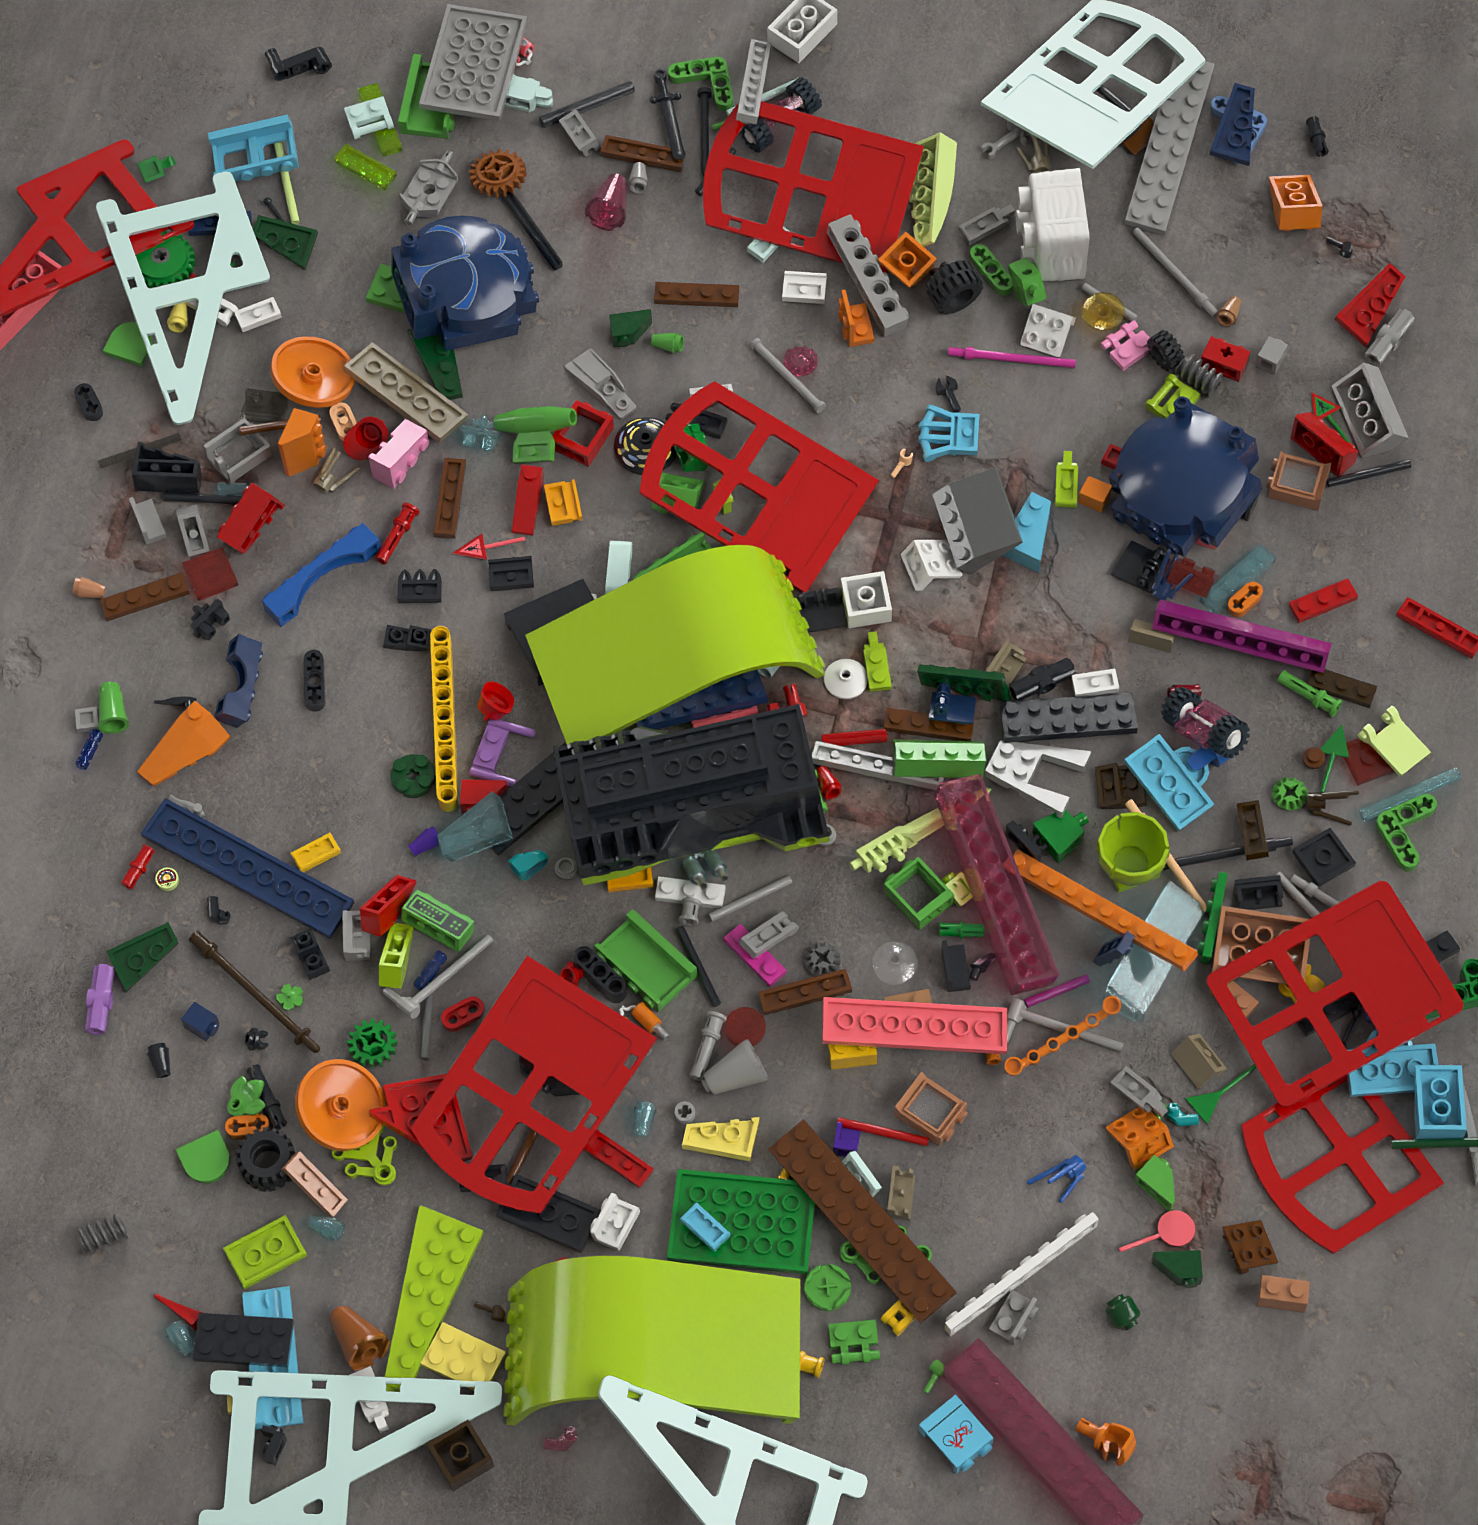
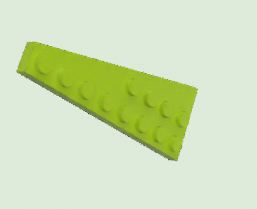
M420 1205L385 1373L386 1378H416L421 1368V1361L439 1330L484 1234L483 1230ZM386 1384L387 1392H400L401 1384Z

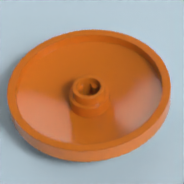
M297 337L290 339L277 348L271 361L270 374L274 385L285 397L300 405L316 408L336 405L349 396L355 379L343 371L344 365L351 360L349 355L336 344L322 338Z
M343 1059L327 1060L314 1066L300 1081L295 1096L296 1114L304 1131L319 1145L335 1151L355 1150L370 1142L383 1125L369 1116L370 1109L386 1107L382 1088L376 1078L361 1065Z

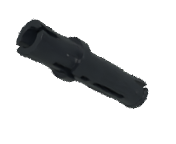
M259 1064L253 1065L255 1072L252 1071L251 1067L246 1072L251 1080L264 1081V1087L259 1098L266 1105L263 1111L265 1114H268L273 1128L279 1130L281 1129L279 1123L283 1127L287 1125V1121L280 1110L281 1104L275 1099L261 1070V1066Z

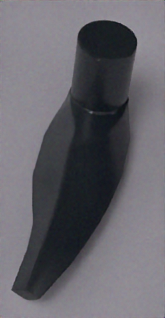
M180 696L166 700H155L154 703L185 707L186 710L197 699L189 696Z

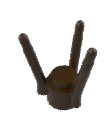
M1359 791L1308 792L1307 810H1313V816H1322L1339 823L1352 825L1351 821L1322 812L1321 809H1325L1326 800L1347 799L1348 795H1357Z

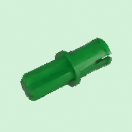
M960 921V923L940 922V937L950 936L963 939V937L982 938L985 935V926L983 924H963V921Z

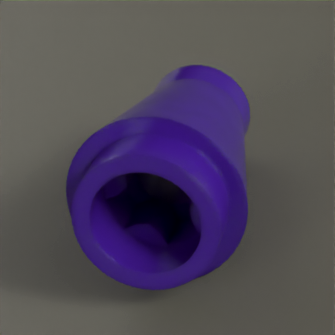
M432 826L429 829L426 828L408 847L416 857L423 852L438 847L439 843L443 840Z

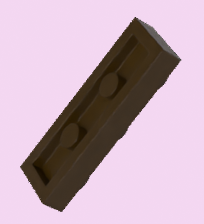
M1327 669L1324 670V673L1312 670L1307 683L1317 690L1327 691V695L1367 708L1371 707L1377 689L1376 685Z
M1259 800L1237 803L1246 861L1269 857Z

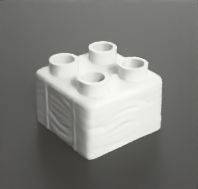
M1080 168L1030 174L1028 186L1017 188L1019 210H1016L1015 218L1017 235H1022L1023 245L1020 246L1021 259L1027 257L1040 271L1043 281L1085 279L1089 228Z

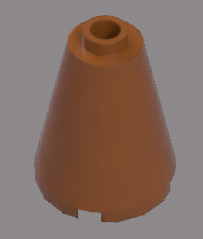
M338 1306L333 1309L329 1321L347 1364L355 1371L373 1366L372 1361L377 1357L381 1359L389 1349L390 1341L387 1336L350 1307Z

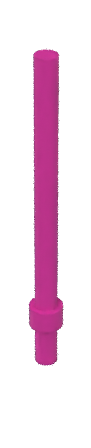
M949 347L948 350L949 356L965 357L968 360L979 358L1075 368L1076 362L1075 359L974 350V347H966V349Z

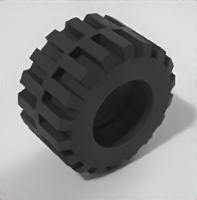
M958 260L949 263L934 273L927 282L925 291L941 314L946 315L956 313L973 303L981 294L984 286L971 263L967 262V260Z
M263 1127L261 1132L258 1129L253 1130V1135L248 1133L245 1136L246 1141L241 1140L239 1143L240 1149H237L236 1152L238 1157L236 1158L237 1165L245 1182L251 1184V1187L254 1189L260 1187V1190L266 1192L267 1188L275 1191L276 1186L284 1187V1182H290L292 1179L282 1168L296 1153L290 1138L287 1139L286 1134L283 1132L279 1134L278 1129L273 1128L272 1131H269L268 1127ZM275 1151L280 1154L279 1160L272 1167L259 1168L254 1165L255 1159L262 1152Z

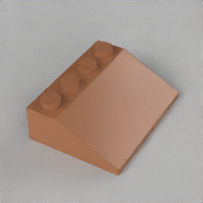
M1222 906L1212 972L1309 919ZM1310 939L1291 948L1287 952L1304 981ZM1268 961L1239 977L1287 985L1272 961Z

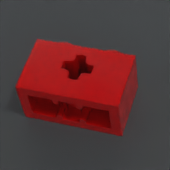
M1211 336L1201 356L1203 360L1201 367L1208 363V371L1215 368L1216 374L1222 373L1224 377L1239 382L1249 362L1251 351L1246 350L1242 346L1230 344L1224 339Z

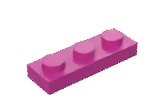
M739 924L724 937V942L771 987L787 973V970L768 951L754 959L739 944L740 939L749 933Z

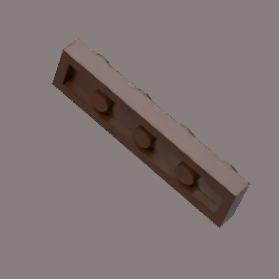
M605 135L600 151L603 157L633 163L641 162L648 166L681 172L685 157L680 160L675 159L672 155L671 147L611 135Z
M655 282L654 304L738 307L739 285Z
M444 458L433 532L434 537L456 539L466 459Z
M183 572L100 599V603L108 622L189 595L190 592Z
M887 707L883 729H886L888 732L952 741H971L974 720L973 724L937 721L929 719V713Z
M842 969L758 992V997L764 1015L821 1001L824 997L833 998L852 993V986L847 970Z

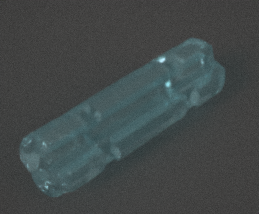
M219 482L216 486V492L218 495L229 493V495L242 496L243 491L248 486L246 483H229V485H226L225 482Z

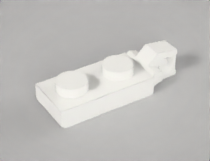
M371 1366L349 1375L375 1377ZM359 1401L369 1424L375 1421L380 1433L389 1430L384 1417L389 1415L386 1402Z

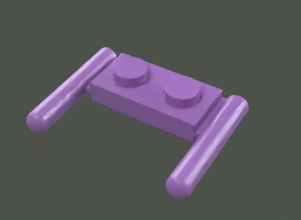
M489 719L469 776L484 780H506L507 786L512 787L517 783L516 779L494 773L508 733L513 732L533 738L536 731L503 720L495 721Z

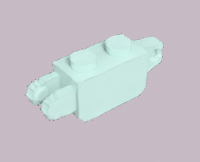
M513 74L504 106L531 112L535 110L536 106L549 108L553 105L551 89L541 87L540 82L532 78L526 79Z

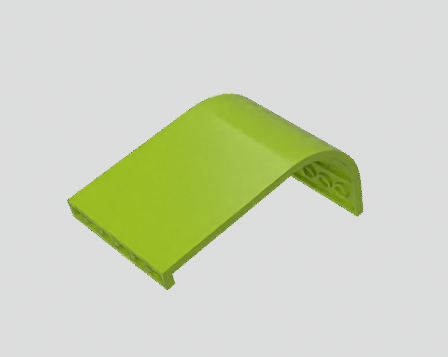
M730 545L699 551L666 563L526 634L525 636L567 745L574 741H588L596 736H610L696 692L745 672L767 667L793 666L803 669L817 679L824 676L823 668L825 664L819 655L817 656L815 648H817L816 642L808 634L807 629H809V625L800 614L801 605L797 598L793 597L791 591L794 588L790 580L786 579L784 575L786 568L783 562L777 560L773 554L770 555L761 548L749 545Z
M590 1256L564 1259L541 1265L526 1273L509 1288L508 1301L510 1302V1310L507 1314V1324H510L506 1337V1347H509V1352L505 1361L508 1379L504 1385L507 1402L503 1409L506 1425L515 1426L534 1411L546 1406L571 1401L600 1399L598 1396L599 1387L602 1379L606 1376L616 1377L634 1386L649 1390L692 1408L780 1418L781 1423L791 1424L800 1418V1279L641 1257ZM628 1390L627 1398L638 1401L641 1395Z

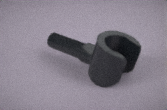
M1327 237V242L1341 249L1339 253L1342 257H1351L1353 252L1351 242L1345 241L1342 243Z

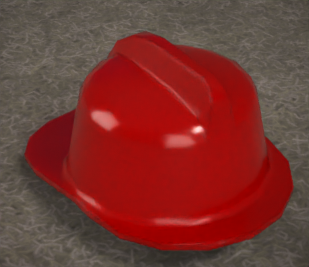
M369 416L357 422L344 437L343 446L347 455L361 461L367 460L371 453L375 454L380 449L379 445L382 442L386 443L388 440L389 432L384 421Z
M486 682L477 703V708L484 715L483 721L488 719L499 721L506 714H509L514 705L513 694L498 682Z

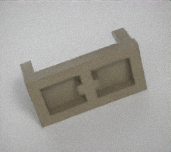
M1006 640L986 671L1004 673L1009 688V684L1014 681L1026 662L1027 658L1023 656L1025 652Z
M893 1165L887 1214L892 1219L910 1221L916 1175H913V1169L911 1168L908 1171H901L899 1166Z

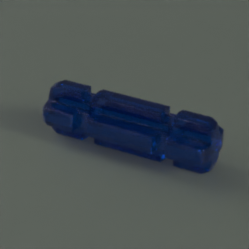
M91 730L90 738L86 740L80 752L81 756L76 760L75 765L77 768L82 770L88 768L89 760H92L99 746L97 743L103 737L100 730Z
M440 950L435 952L432 956L433 960H429L421 971V976H418L414 981L415 988L421 991L428 985V982H431L441 968L440 965H443L447 960L445 953Z

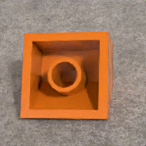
M905 232L878 259V262L904 285L911 288L920 283L929 274L930 270L934 268L937 258Z

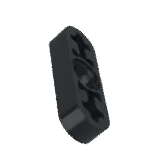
M310 650L306 652L303 659L304 695L307 708L316 712L322 710L326 704L325 665L322 653L318 650ZM312 658L317 659L316 669L312 667ZM313 676H318L321 679L316 685H311L308 682ZM313 692H317L318 700L316 704L312 702Z

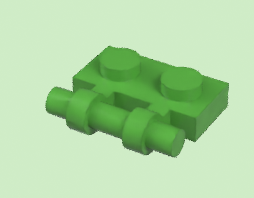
M876 1320L828 1324L831 1350L840 1349L841 1351L840 1354H832V1364L842 1363V1365H849V1362L857 1361L871 1363V1360L880 1359L879 1350L870 1351L869 1346L878 1345ZM862 1347V1351L848 1353V1348Z

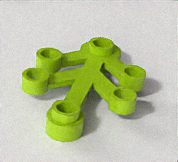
M382 1125L378 1134L369 1144L360 1147L359 1150L342 1151L343 1154L341 1156H335L337 1151L332 1150V1156L335 1161H343L344 1159L369 1161L373 1168L358 1167L355 1163H349L345 1167V1173L348 1178L355 1179L358 1176L372 1177L377 1184L382 1186L389 1185L395 1180L396 1170L391 1165L393 1151L398 1146L396 1139L393 1136H387L383 1140L385 1150L382 1162L376 1156L379 1137L384 1131V1125ZM389 1141H393L394 1145L392 1147L386 1146V1143ZM355 1168L356 1172L350 1174L348 1173L349 1169ZM383 1172L389 1173L386 1178L381 1177Z

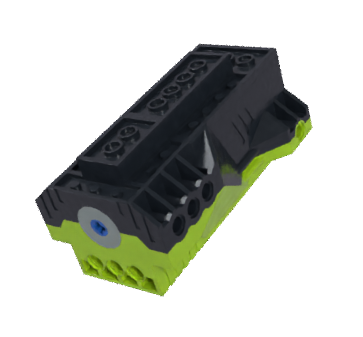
M800 704L673 733L641 726L632 731H619L610 736H596L588 741H574L558 747V745L553 746L570 837L578 871L584 886L629 876L667 860L761 839L784 851L830 842Z

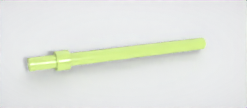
M282 142L273 143L277 158L285 156ZM281 171L280 174L291 223L298 225L300 221L289 172Z

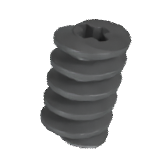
M1192 354L1189 358L1185 357L1182 359L1175 370V374H1181L1183 380L1188 379L1190 385L1195 383L1194 387L1196 389H1201L1203 394L1208 393V397L1211 398L1219 389L1223 374L1219 373L1215 376V368L1207 371L1209 368L1208 363L1201 367L1203 360L1200 358L1194 362L1195 354Z
M116 1213L113 1214V1222L108 1217H105L104 1225L98 1220L95 1221V1229L90 1224H87V1232H84L81 1227L78 1228L77 1239L84 1257L87 1256V1249L92 1254L95 1253L96 1245L100 1250H104V1242L110 1247L113 1246L114 1238L118 1243L122 1242V1235L129 1240L123 1221Z

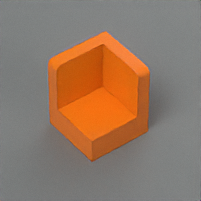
M1088 476L1079 492L1078 503L1102 513L1111 496L1112 485Z

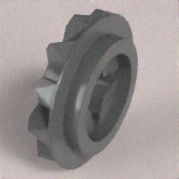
M816 942L815 945L808 948L804 962L811 974L819 976L837 971L841 963V957L835 945L832 946L827 942ZM817 955H827L828 963L822 961L821 963L817 964V962L819 961V957Z

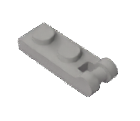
M782 911L742 937L739 944L755 959L788 936L794 935L798 931L799 926L795 922H791L788 919V915Z

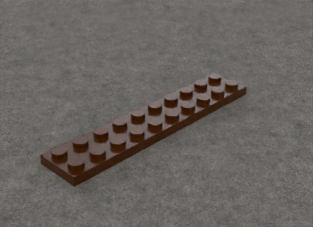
M804 1119L768 1148L773 1157L920 1324L957 1294L955 1289Z

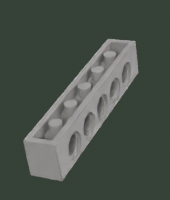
M850 214L829 223L827 234L883 337L906 328L909 319L908 312L905 307H901L896 290L891 289L887 273L882 272L879 267L878 257L872 254L869 240L861 234L859 222L854 220ZM846 238H852V239H854L855 241H854V242H848V241L846 240ZM861 255L864 259H857L855 256ZM865 273H872L874 276L868 277ZM880 290L883 294H876L874 291ZM888 307L891 308L893 311L886 312L884 308Z

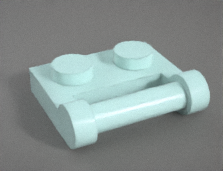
M383 96L344 108L354 140L361 138V135L388 128V130L394 128Z

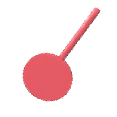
M1169 1211L1160 1218L1157 1234L1120 1247L1119 1251H1126L1157 1238H1161L1171 1246H1184L1194 1237V1222L1189 1215L1182 1211Z

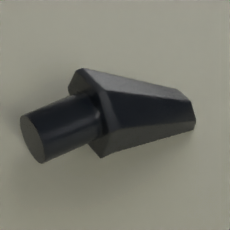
M989 953L970 964L972 971L969 978L977 981L980 973L986 972V969L998 955Z

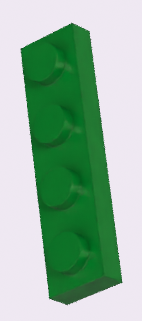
M1219 872L1216 879L1212 878L1210 892L1214 893L1212 900L1208 899L1205 912L1209 913L1208 921L1204 920L1201 933L1205 934L1204 942L1200 941L1197 953L1201 955L1199 963L1209 964L1212 956L1228 873Z

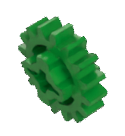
M371 1018L368 1024L365 1020H362L363 1026L355 1025L356 1032H349L351 1038L347 1040L348 1047H351L348 1049L349 1054L354 1055L353 1059L355 1062L361 1060L362 1067H365L367 1063H370L371 1068H374L375 1063L382 1067L383 1060L391 1061L389 1054H396V1050L393 1048L398 1046V1042L395 1040L397 1037L396 1033L391 1031L390 1024L384 1027L382 1019L378 1024L375 1023L374 1018ZM382 1034H384L387 1037V1043L385 1042V1040L382 1039ZM358 1044H360V1046L363 1047L362 1053L359 1051L357 1047Z

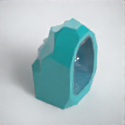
M535 850L517 854L508 863L519 880L525 881L544 868L549 862V857L544 851Z

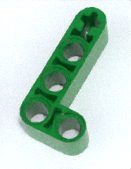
M1470 958L1463 963L1460 971L1461 983L1453 985L1463 1001V1010L1478 1007V995L1474 993V990H1478V959ZM1466 970H1474L1476 974L1471 975ZM1434 1011L1425 1017L1429 1019L1438 1017L1439 1014L1437 1011Z

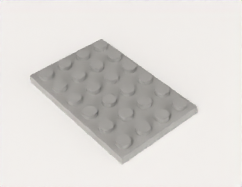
M447 4L419 102L420 109L500 121L528 22L527 16Z

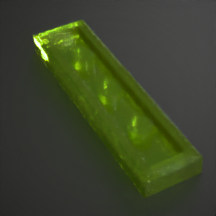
M378 82L358 88L362 102L383 96ZM395 127L389 130L385 128L374 132L383 157L403 151Z

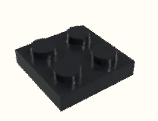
M1331 828L1295 847L1292 851L1309 877L1319 887L1356 865L1355 860Z

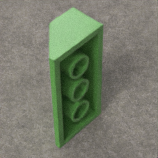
M892 740L894 777L983 778L986 763L985 745L981 741Z

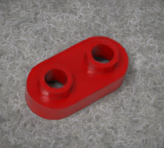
M471 996L447 1008L441 1015L443 1027L448 1031L455 1032L479 1020L485 1012L483 1001L478 997ZM476 1008L477 1011L475 1013H471L470 1009ZM453 1018L457 1019V1022L454 1024L449 1022Z

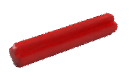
M886 729L822 735V742L837 746L887 741Z

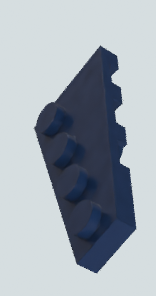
M1238 83L1234 84L1210 149V155L1246 166L1250 165L1255 88Z

